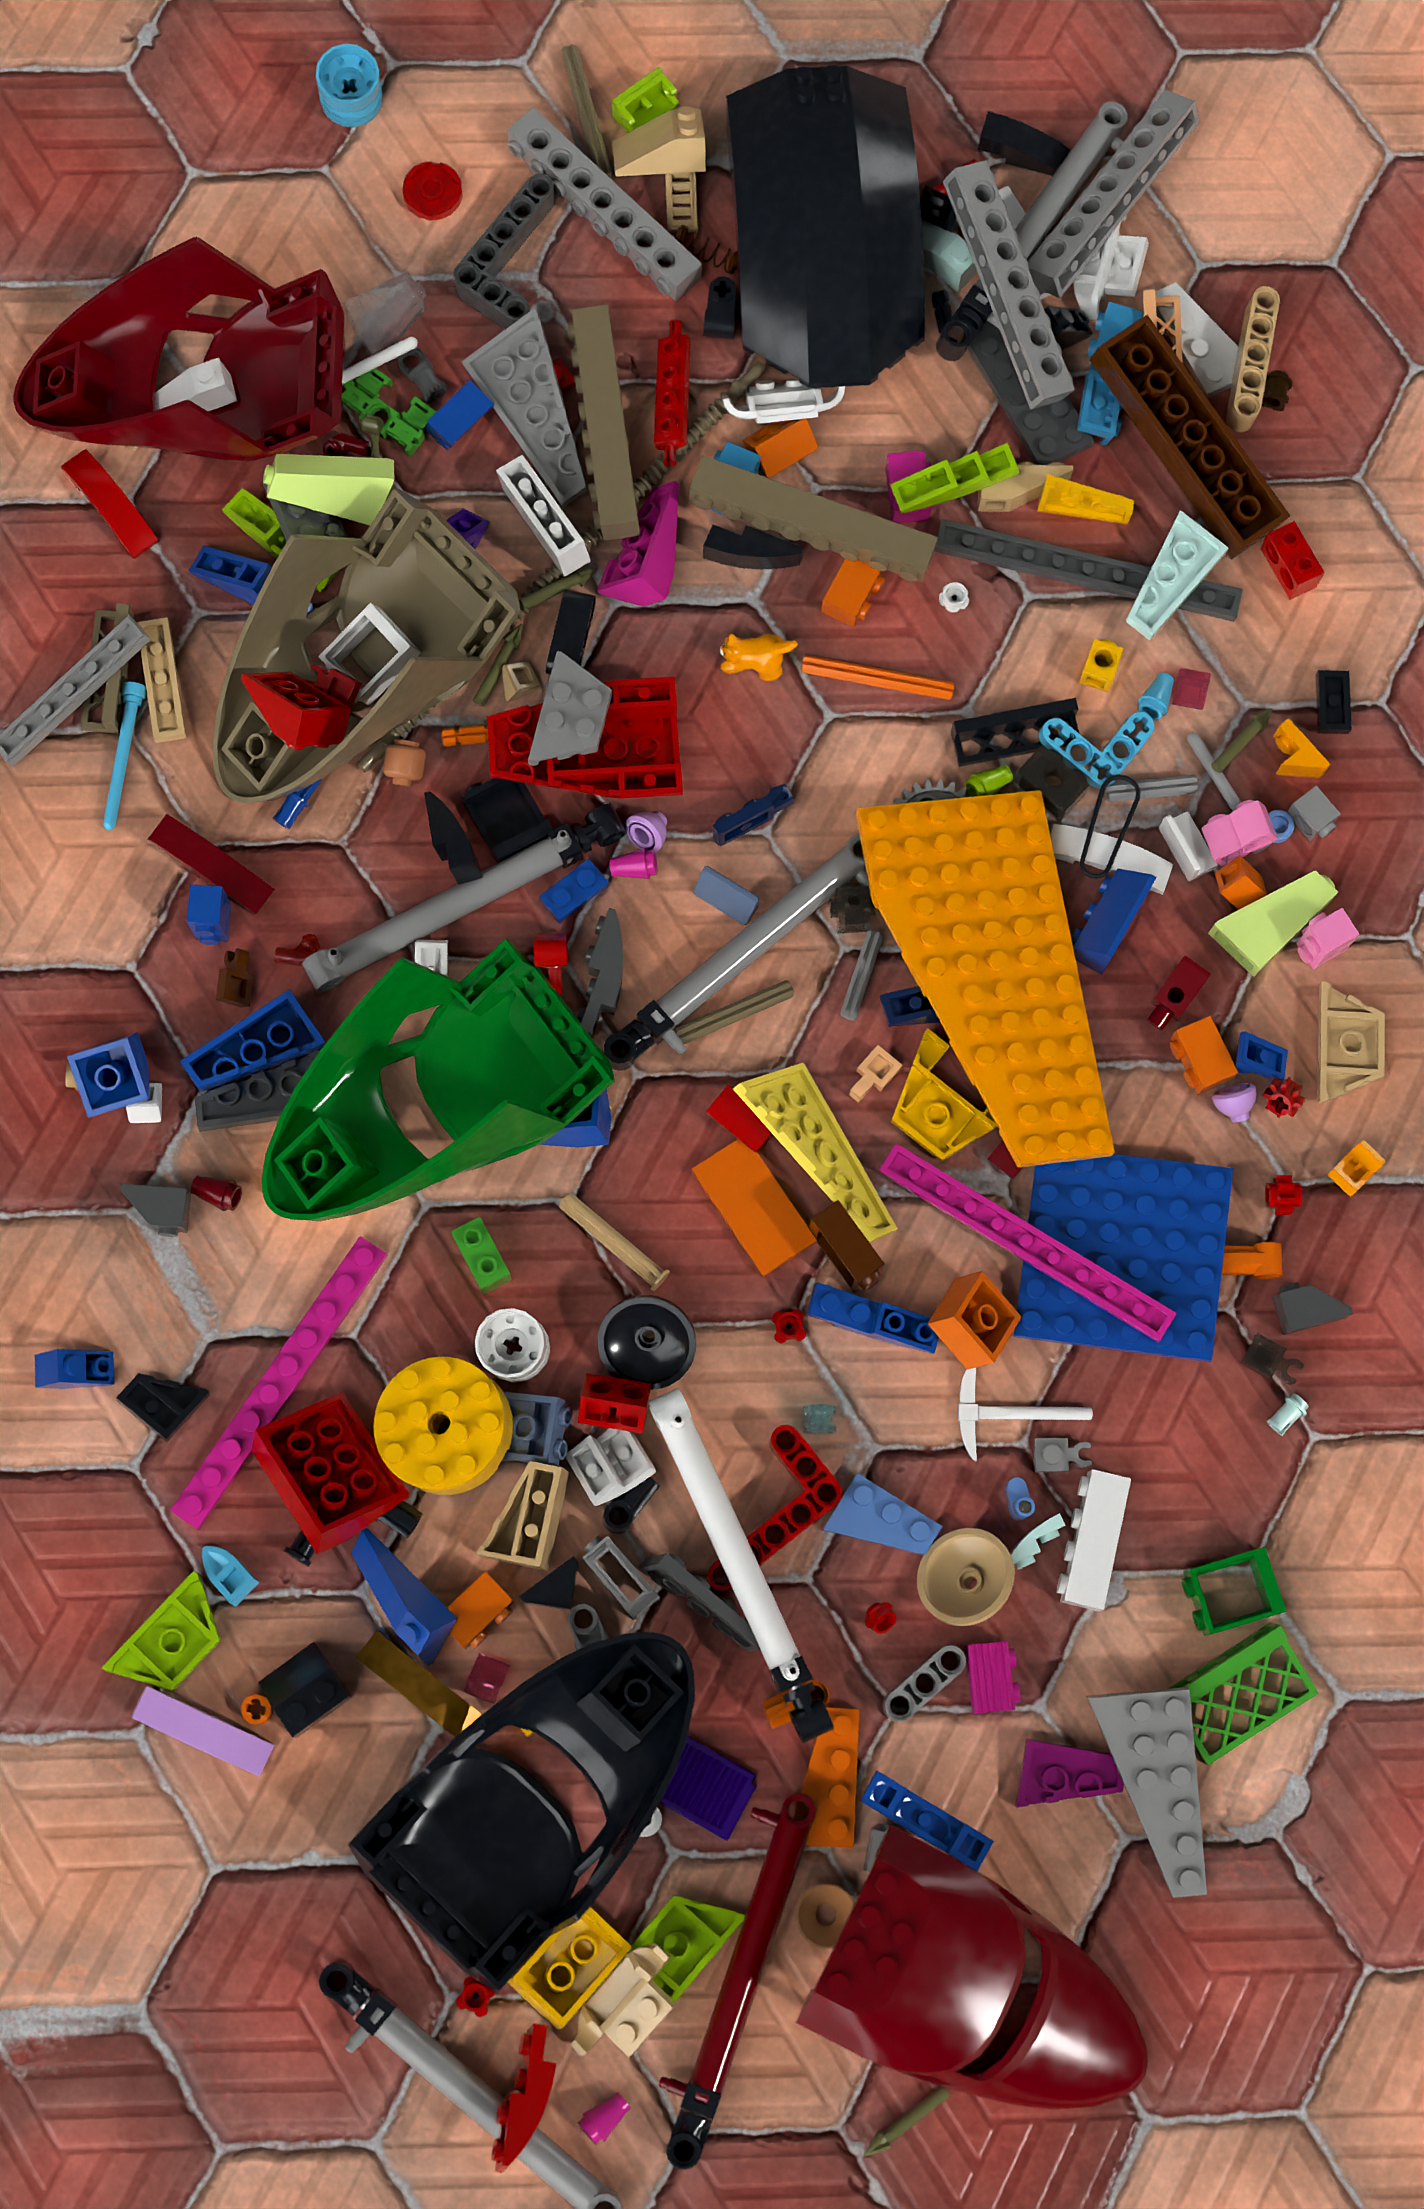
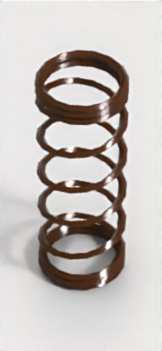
M681 225L674 238L681 245H683L686 239L688 227ZM697 232L687 250L692 246V255L694 257H697L703 251V262H708L714 256L713 264L715 268L721 266L725 261L724 270L732 275L738 267L737 251L732 255L727 270L726 264L731 248H729L721 263L716 266L715 260L720 242L710 258L705 260V250L709 237L699 253L694 255V245L699 234Z

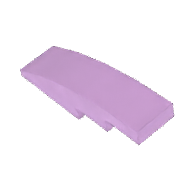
M145 1686L131 1715V1718L259 1777L274 1747V1744L149 1686Z

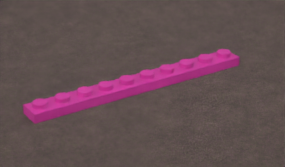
M897 1143L879 1169V1173L1158 1343L1177 1314Z
M359 1236L170 1509L172 1513L198 1530L202 1527L252 1454L255 1429L275 1421L388 1256L387 1253Z

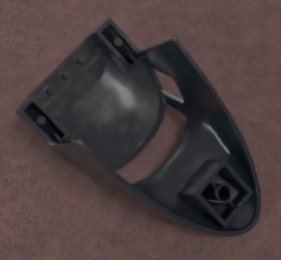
M654 1632L626 1633L589 1644L560 1658L524 1681L434 1755L348 1843L349 1848L365 1874L465 1973L492 1990L499 1992L545 1938L579 1921L624 1862L654 1814L676 1770L688 1736L695 1701L694 1670L687 1651L678 1641L664 1634ZM513 1725L537 1733L558 1748L582 1772L597 1792L606 1817L604 1827L588 1848L582 1852L574 1824L562 1806L523 1767L504 1755L478 1749L477 1745L503 1727ZM465 1740L454 1752L450 1753L460 1742ZM599 1859L586 1885L572 1897L579 1877Z

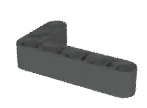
M538 173L527 180L454 270L455 290L458 297L504 329H507L530 312V306L522 295L495 277L555 204L554 183L546 174ZM538 192H545L546 194H544V195H537L536 193H538ZM522 213L528 214L526 217H519L518 215ZM503 235L510 236L508 239H500L499 237ZM485 257H490V258H492L490 261H482V260H481L482 258H485ZM467 279L474 280L472 283L469 284L463 283V281ZM489 296H496V297H498L496 300H488V299H486V298H488ZM515 312L522 313L519 317L510 316Z

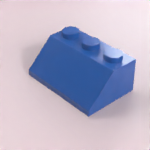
M1119 868L1113 878L1108 875L1105 877L1098 892L1103 894L1098 904L1092 901L1083 916L1084 919L1088 920L1083 930L1077 928L1071 937L1076 961L1101 975L1103 974L1157 877L1152 874Z

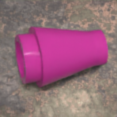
M646 848L617 858H610L612 877L650 879V876L657 875L655 851H647Z
M617 2092L613 2097L583 2113L584 2118L578 2124L588 2138L596 2145L601 2140L606 2141L623 2116L631 2108Z

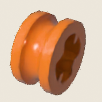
M252 1694L242 1702L241 1715L248 1723L260 1725L266 1723L272 1717L273 1709L265 1695ZM257 1699L260 1700L261 1706L266 1707L265 1714H259L260 1719H254V1713L248 1712L249 1705H255L253 1701Z

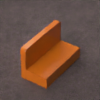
M807 418L771 422L742 440L747 450L761 455L760 466L764 475L768 478H771L818 449Z

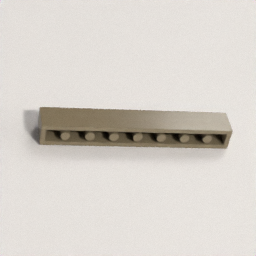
M608 304L572 309L573 322H568L567 324L570 341H576L577 347L571 349L573 367H579L580 375L575 376L577 394H583L584 402H578L581 421H587V429H582L584 448L590 447L591 456H585L588 475L594 474L595 483L589 484L591 501L598 503V510L593 511L595 530H602L604 541L640 536Z
M703 455L690 486L689 501L701 509H714L722 512L729 519H742L751 522L758 529L777 531L789 540L796 541L799 539L810 543L818 550H831L840 553L847 560L866 562L878 571L888 570L897 573L907 581H924L938 537Z

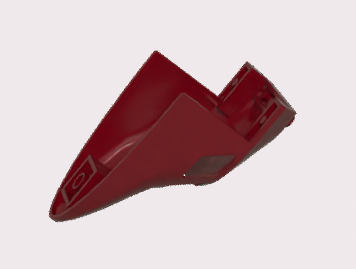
M193 237L152 258L113 282L66 318L37 348L23 368L14 390V406L19 416L30 425L41 431L69 440L104 445L164 449L177 453L230 461L250 462L274 456L318 439L341 423L345 313L327 273L322 269L274 289L201 238ZM209 295L250 300L249 303L230 318L187 312ZM183 330L213 334L214 338L204 357V362L216 358L220 359L231 374L237 397L236 402L206 411L192 401L184 400L155 410L156 377L160 355L171 331Z
M889 1824L874 1856L876 1859L814 1989H811L796 2023L860 2057L889 2069L969 2095L1012 2105L1045 2109L1095 2107L1125 2097L1136 2089L1143 2081L1147 2071V2047L1134 2013L1114 1983L1095 1961L1054 1924L990 1878L958 1859ZM1025 1927L1040 1942L1042 1974L1033 2005L1022 2029L1003 2058L982 2074L957 2072L981 2056L996 2036L1011 2006L1021 1981L1026 1959L1023 1929Z

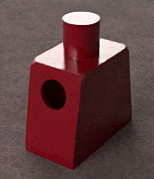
M1184 956L1151 1002L1156 1007L1147 1018V1021L1163 1031L1171 1018L1178 1021L1211 973L1187 956ZM1176 994L1180 1000L1178 1003H1172L1168 996Z

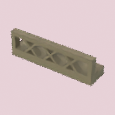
M117 603L116 611L96 610L91 649L100 642L101 637L104 638L106 636L102 632L103 620H114L115 628L128 615L133 619L135 618L129 604ZM129 661L106 681L105 693L102 696H99L95 691L84 701L80 726L82 731L120 733L123 711L121 689L123 682L127 680ZM93 695H94L95 698H96V700L92 703ZM102 705V723L90 722L91 712Z

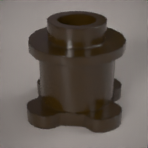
M1279 370L1267 373L1261 406H1267L1276 411L1284 410L1285 404L1289 401L1287 392L1293 386V382L1287 373Z

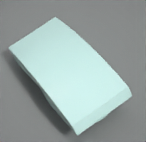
M1060 1513L1031 1530L1011 1550L1010 1554L1013 1563L1018 1570L1036 1562L1033 1555L1041 1552L1036 1539L1040 1538L1043 1544L1060 1536L1058 1529L1066 1526Z

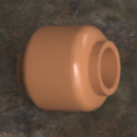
M395 739L394 744L386 747L383 773L387 777L393 778L392 784L411 787L412 781H418L423 778L426 752L419 748L420 743Z

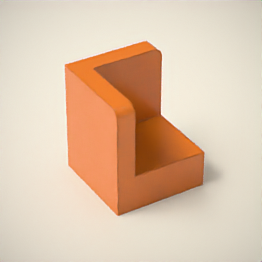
M1238 856L1215 872L1219 892L1238 910L1267 895L1262 876L1241 856Z

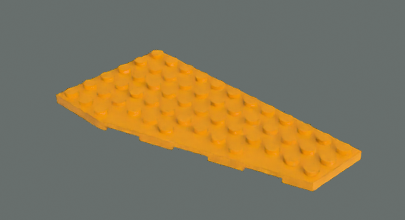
M1041 790L858 808L855 813L872 903L876 909H879L902 951L901 956L917 985L920 987L923 996H927L950 1038L949 1043L972 1085H975L1000 1129L998 1132L1017 1167L1112 1156L1115 1151Z

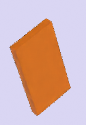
M739 1139L691 1169V1172L762 1278L817 1243L816 1238L758 1152L755 1153Z

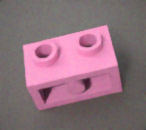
M1343 908L1328 916L1323 912L1308 922L1309 926L1301 931L1303 936L1296 943L1298 946L1297 951L1302 961L1306 964L1309 963L1314 970L1344 953L1360 934Z

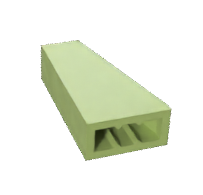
M276 454L273 464L267 465L265 468L263 483L267 484L268 498L371 525L383 507L394 482V460L388 458Z
M1315 870L1218 920L1208 934L1255 977L1309 924L1308 922L1316 917L1334 899L1338 891L1335 889V885L1330 878L1323 874L1320 875Z

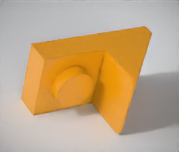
M1289 718L1279 725L1273 737L1276 739L1275 742L1278 748L1291 757L1281 764L1276 774L1320 778L1324 775L1331 765Z

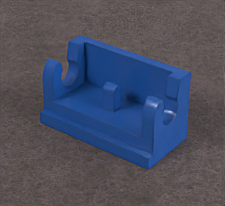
M469 380L427 421L425 431L448 450L488 410L494 407V403Z

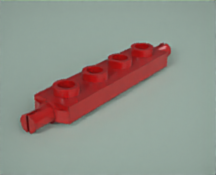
M675 319V323L673 320L669 322V336L658 339L653 443L657 450L664 451L663 465L666 467H671V465L674 467L676 465V450L687 445L691 341L687 334L681 335L682 322L678 319Z

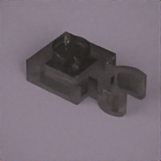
M1258 1333L1254 1335L1241 1361V1364L1268 1379L1272 1378L1275 1372L1279 1373L1280 1379L1288 1385H1293L1297 1381L1289 1376L1288 1367L1293 1366L1298 1370L1304 1367V1364L1298 1359L1292 1358L1287 1360L1283 1358L1286 1348Z

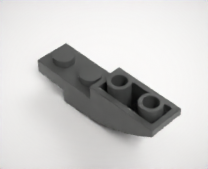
M612 908L608 909L606 917L600 916L595 930V934L599 935L595 946H589L584 963L588 964L589 975L595 976L597 979L591 978L586 992V996L590 997L587 1008H580L577 1019L592 1038L601 1013L605 1012L615 1015L622 986V936L616 911Z

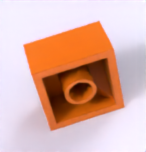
M979 1271L955 1278L927 1324L968 1370L995 1363L1020 1321L1021 1315L984 1272Z

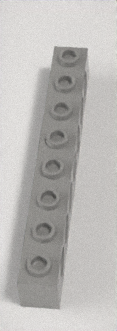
M1165 90L1159 99L1152 104L1143 119L1135 125L1132 133L1117 148L1108 163L1100 169L1098 175L1088 188L1083 190L1080 198L1072 208L1064 214L1063 219L1053 232L1048 234L1045 242L1029 258V272L1034 285L1039 290L1061 298L1199 124L1200 120L1194 100Z
M534 107L507 129L508 147L512 154L517 158L522 157L529 164L534 174L548 175L554 183V193L558 197L563 196L568 200L575 213L580 217L585 216L600 236H606L613 242L614 248L620 255L628 256L634 262V266L643 276L648 275L663 295H669L672 299L678 301L702 279V263ZM544 146L542 149H536L535 147ZM558 165L566 166L562 169L555 168ZM578 185H586L587 187H585V188H577L576 186H578ZM600 204L608 205V206L605 207V208H599V207H597V205H600ZM619 224H628L629 226H628V227H625V228H622V227H619L618 225H619ZM642 243H647L650 246L640 247L639 245ZM662 263H669V264H671V266H670V267H662V266H660V264H662Z
M987 160L957 167L943 180V183L1030 410L1059 402L1075 390L1070 372L1067 371L1062 358L1061 347L1056 342L1051 329L1050 319L1045 313L1040 300L1039 290L1034 285L1027 259L1023 256L1018 243L1017 233L1012 228L1007 215L1006 204L1001 199L997 189L995 176L990 170Z

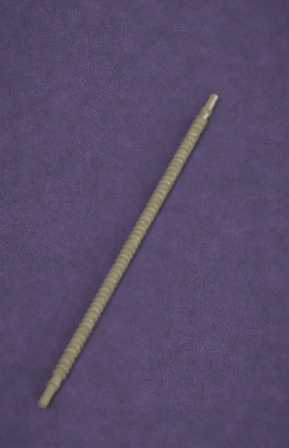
M757 361L739 380L735 379L728 391L720 394L721 399L716 398L714 400L715 405L710 404L708 406L709 411L704 410L702 412L703 417L698 416L696 418L697 423L692 422L690 424L691 429L687 428V445L676 450V461H681V455H687V449H693V443H699V437H705V431H711V425H717L716 419H723L722 413H729L724 406L722 396L728 395L730 402L735 405L736 400L746 395L747 389L766 371V367L762 362ZM664 452L660 454L661 459L656 458L654 460L655 465L650 464L648 466L649 471L644 470L642 472L643 477L638 476L636 478L637 483L633 482L636 504L639 503V497H645V491H651V485H657V479H663V473H669V467L663 465ZM589 525V531L582 532V539L588 552L591 550L590 546L597 545L596 540L603 539L602 530H595V525ZM554 562L551 563V569H545V575H539V581H533V587H527V593H521V598L560 580V576L564 577ZM529 609L525 611L520 610L512 626L517 625V619L523 620L522 614H529ZM428 709L423 713L429 714L430 710ZM423 713L377 740V743L356 763L363 772H366L385 753L388 745L394 744L395 739H404V732L410 733V727L412 725L417 726L416 721L418 719L423 720Z

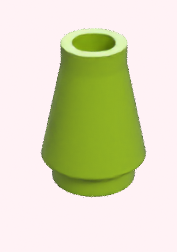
M1005 764L994 769L972 774L969 780L965 782L966 792L969 797L995 795L1006 784L1013 781V774Z

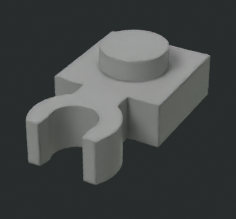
M1068 1438L1033 1439L1034 1473L1068 1472L1069 1463H1073L1079 1468L1091 1466L1092 1461H1083L1078 1456L1079 1450L1090 1449L1091 1443L1080 1442L1074 1447H1068Z

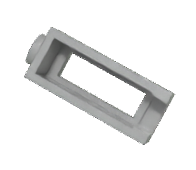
M597 1536L584 1547L587 1553L582 1557L584 1562L634 1621L647 1608L660 1599L659 1595L609 1536H606L603 1540ZM608 1551L613 1554L643 1590L632 1602L629 1601L597 1563V1560Z

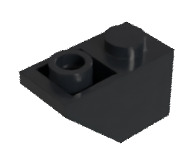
M1047 306L1044 309L1050 319L1052 332L1056 342L1061 347V351L1093 335L1088 326L1089 319L1081 310Z

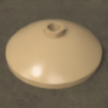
M963 1528L951 1531L936 1540L923 1556L917 1573L918 1594L926 1609L944 1623L954 1626H969L983 1622L1000 1610L1012 1591L1015 1576L1013 1559L1006 1546L996 1536L985 1530ZM972 1581H977V1585L974 1588L969 1589L970 1583Z

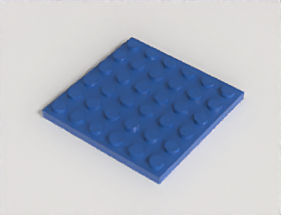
M1117 1154L1109 1157L1036 1165L1028 1223L1177 1314L1158 1343L1023 1261L1017 1312L1021 1315V1319L1015 1327L1014 1337L1211 1363L1233 1168Z

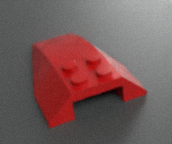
M675 677L625 679L604 682L603 684L612 690V697L598 751L585 755L575 754L570 758L558 760L557 757L539 761V765L535 766L528 765V757L543 703L531 707L525 705L487 716L490 777L618 799L683 795Z

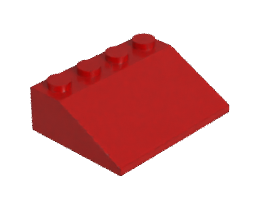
M343 1391L255 1429L252 1452L316 1554L347 1541L409 1497V1492L400 1478L382 1460L375 1440Z

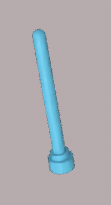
M123 682L121 689L122 702L125 704L103 820V826L107 830H112L116 826L137 708L141 707L147 695L146 686L136 682Z

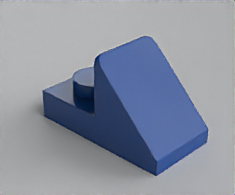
M1246 1031L1241 1032L1237 1044L1235 1067L1238 1074L1255 1073L1271 1081L1274 1078L1282 1081L1285 1077L1288 1050Z

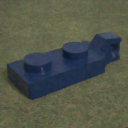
M785 783L771 788L769 794L760 800L758 798L752 799L741 810L733 814L726 813L719 817L715 824H713L714 840L718 846L731 842L773 819L775 813L794 804V797Z

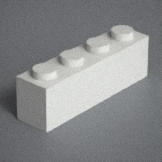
M523 455L496 470L503 491L564 577L591 561L584 540Z
M1094 1469L1087 1472V1477L1081 1476L1077 1493L1082 1496L1080 1509H1074L1071 1519V1528H1075L1073 1542H1067L1064 1552V1560L1068 1561L1066 1574H1060L1057 1585V1593L1061 1594L1060 1602L1095 1611L1104 1610L1131 1478Z

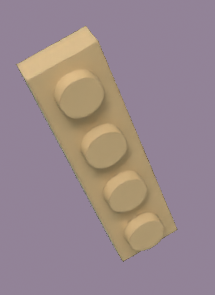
M168 617L137 622L151 638L140 650L155 743L185 739L187 735Z

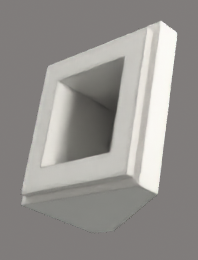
M149 1083L150 1099L126 1106L130 1123L161 1122L162 1083Z

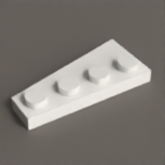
M1175 282L1156 291V297L1180 295L1183 362L1196 384L1208 399L1231 388L1238 346ZM1174 305L1156 306L1157 317L1164 323H1167L1174 315ZM1175 322L1170 326V328L1173 329L1174 331H1175ZM1168 334L1172 343L1175 345V339L1170 334Z

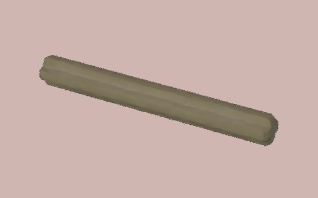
M575 45L565 46L562 48V57L591 161L611 178V166L578 48Z

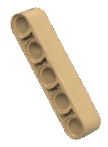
M1262 286L1255 290L1244 313L1226 414L1228 426L1236 432L1247 431L1261 410L1280 303L1278 292L1269 286ZM1239 410L1246 412L1247 415L1241 413Z

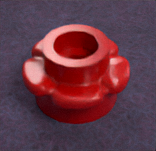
M888 1602L872 1604L866 1611L865 1626L878 1634L889 1631L896 1622V1614L891 1610L892 1605Z

